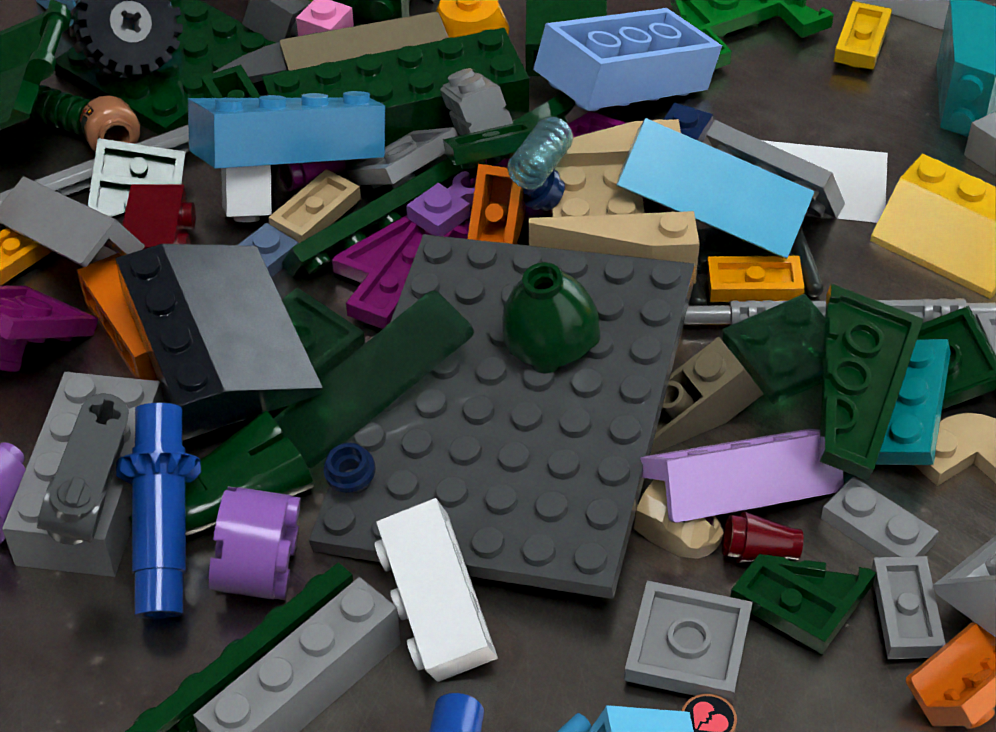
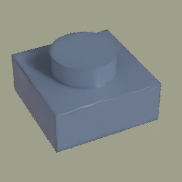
M266 223L238 245L257 246L272 278L285 268L282 264L290 249L299 244V242Z

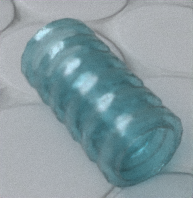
M545 117L537 123L508 162L507 169L514 183L525 189H537L544 184L572 145L573 134L568 124L556 117Z

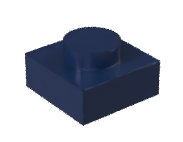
M674 103L663 120L679 119L682 134L703 142L712 125L713 114Z

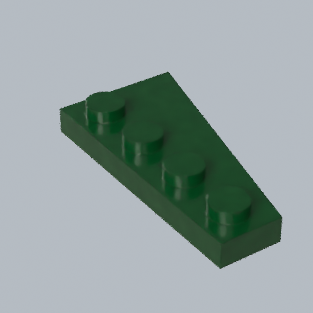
M832 283L826 294L819 462L868 481L874 471L923 318Z

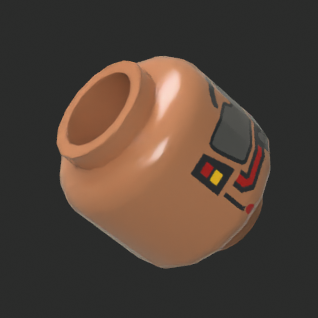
M110 95L99 96L91 100L82 110L80 130L91 149L95 152L98 138L133 144L138 142L140 123L130 106L122 99Z

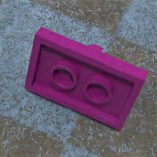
M0 286V369L10 372L20 371L23 353L28 341L44 343L46 338H54L71 342L76 336H94L99 318L28 286Z

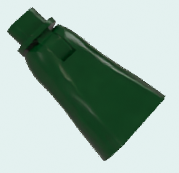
M267 410L237 431L211 453L200 459L201 473L192 482L185 483L186 536L200 533L216 525L224 491L228 490V486L291 496L314 488L313 479L301 453L290 439L284 438L279 425ZM131 515V516H129L128 518H129V520H130V522H131V524H132V515Z

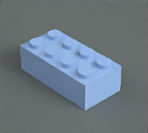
M668 8L552 22L545 24L533 70L547 79L550 86L561 90L572 98L579 108L587 111H598L604 107L628 106L634 102L657 101L663 97L687 96L689 93L708 90L722 45Z

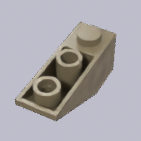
M717 337L671 373L650 455L727 423L763 395V392L720 337Z

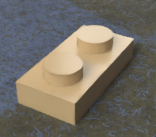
M325 169L268 217L269 224L300 243L332 225L361 200L360 186Z

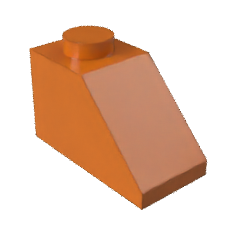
M478 164L468 239L517 244L527 207L524 203L523 188L527 177L531 174L530 172Z

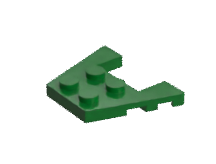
M670 0L675 14L722 45L715 69L731 64L732 51L719 38L727 33L747 26L757 25L763 20L780 16L803 38L831 28L834 14L824 7L818 12L806 6V0Z

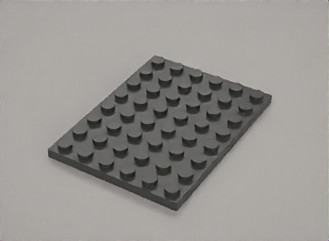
M423 234L345 442L358 444L372 455L376 467L375 475L367 486L355 492H339L329 486L309 539L313 552L380 562L375 542L382 538L376 521L437 498L448 513L469 576L614 599L644 478H642L643 464L640 457L650 456L696 277L695 264ZM542 262L558 266L562 272L570 275L585 287L597 307L601 335L599 343L580 359L560 366L555 372L546 374L535 371L532 365L525 364L510 353L503 340L502 326L503 309L513 287L522 279L524 272L530 266Z

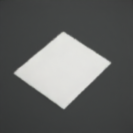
M764 141L833 173L845 202L837 219L878 222L886 206L888 153ZM808 212L805 214V216H814ZM823 213L821 216L824 218H834L826 213Z

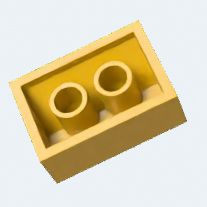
M922 153L900 177L871 234L870 241L991 299L996 293V187Z

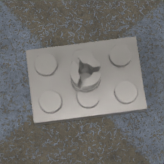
M714 120L706 134L712 147L815 191L807 212L817 217H821L823 213H826L837 219L845 202L832 172Z

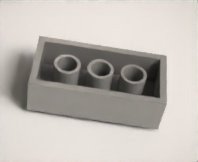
M64 372L2 527L15 566L116 576L132 529V524L128 518L132 515V485L117 477L116 469L106 494L101 518L92 542L83 541L74 545L57 542L46 530L37 528L38 517L47 487L52 477H55L81 406L85 400L92 395L106 393L117 396L126 403L129 415L123 434L124 445L120 457L132 454V448L135 447V408L147 403H165L160 381Z

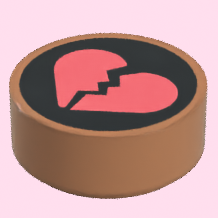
M696 695L690 698L682 708V711L690 712L694 732L736 731V712L726 699L718 695Z

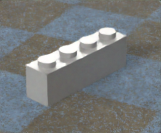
M358 577L193 715L197 732H300L401 644L397 607L362 578Z

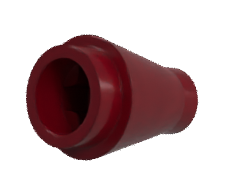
M743 511L740 516L729 515L726 521L723 552L727 557H734L737 563L753 562L759 554L799 560L803 550L802 529L790 528Z

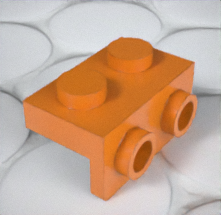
M974 621L906 677L907 686L932 726H965L966 729H972L983 725L995 714L993 708L996 706V637Z

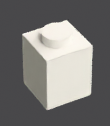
M271 165L221 168L222 207L227 217H233L234 221L256 222L260 220L262 215H272Z

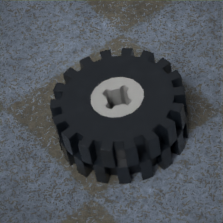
M76 0L77 4L71 11L74 22L69 28L70 37L76 36L77 43L73 47L77 54L83 51L87 57L83 63L89 69L93 65L97 66L100 69L98 75L104 78L111 74L115 76L114 81L124 82L128 78H132V81L140 80L146 75H151L172 58L171 54L178 49L180 41L177 40V37L183 31V24H177L176 20L182 15L179 6L172 8L170 4L172 0Z

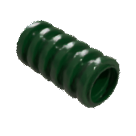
M40 85L29 118L33 121L42 122L45 125H53L57 129H64L67 132H75L77 135L83 136L80 130V116L83 108L91 100L84 99L81 96H73L71 93L62 92L59 89H51L46 85Z

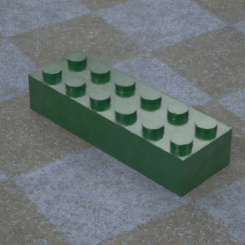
M505 28L489 29L480 33L455 38L450 37L440 41L405 46L400 49L365 54L356 58L325 62L316 66L291 71L285 70L276 74L262 76L265 96L276 95L286 98H302L303 94L320 93L328 95V98H343V93L349 91L370 93L371 99L385 105V147L412 131L454 127L449 115L451 110L446 107L440 89L449 82L448 77L463 69L471 68L473 72L483 75L500 86L506 102L504 108L509 111L512 120H516L529 112V76Z

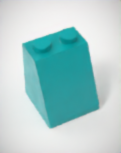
M950 0L936 63L940 128L965 137L969 136L972 122L996 112V7L977 0Z

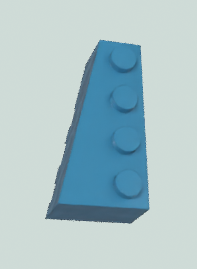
M344 92L343 98H328V95L320 93L303 94L302 98H286L276 95L261 96L259 98H188L189 151L215 169L385 157V105L371 99L368 92Z

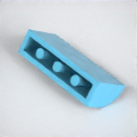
M647 118L644 119L638 128L616 184L618 187L676 212L694 211L695 220L785 259L789 256L815 192Z

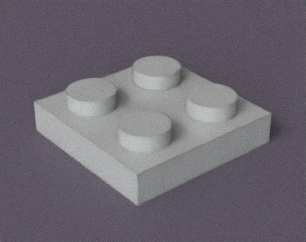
M454 127L412 131L386 146L385 157L364 159L346 171L351 182L356 185H371L372 189L390 184L392 188H397L416 177L414 171L425 165L426 168H429L446 160L443 139L455 137L458 134Z
M647 580L625 666L624 681L693 696L715 694L733 704L753 602Z

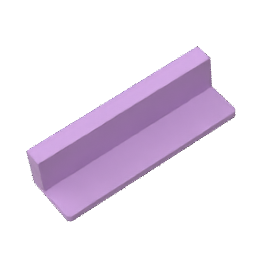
M805 429L640 457L643 464L642 478L665 481L668 518L671 522L676 523L837 493L844 486L842 470L819 462L820 430Z

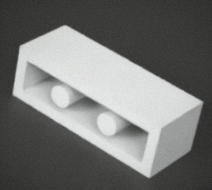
M437 498L376 521L382 538L375 542L376 552L386 572L393 571L398 588L391 590V597L398 609L400 619L402 621L409 619L414 637L407 640V645L417 670L425 668L437 682L498 659L448 513Z

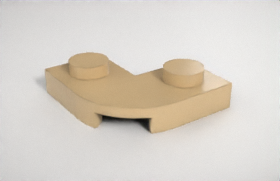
M962 413L941 420L934 465L914 466L936 486H939L972 464L977 466L996 483V418L977 413Z

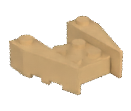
M679 119L652 120L681 133ZM633 121L523 151V170L532 173L543 167L550 166L558 171L560 178L565 183L563 196L559 203L550 210V217L529 218V246L694 263L697 276L699 238L694 211L645 213L641 196L616 186L625 159L638 128L643 121Z

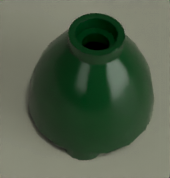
M542 262L530 266L524 272L522 279L513 287L503 309V340L513 356L525 364L532 365L533 369L539 373L555 372L560 366L580 359L592 347L596 346L601 338L597 307L587 290L579 281L562 272L558 266L552 263Z

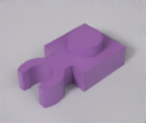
M464 171L457 174L453 179V185L448 189L437 183L406 205L407 218L435 236H444L470 217V207L473 204L475 187L469 188L470 173Z

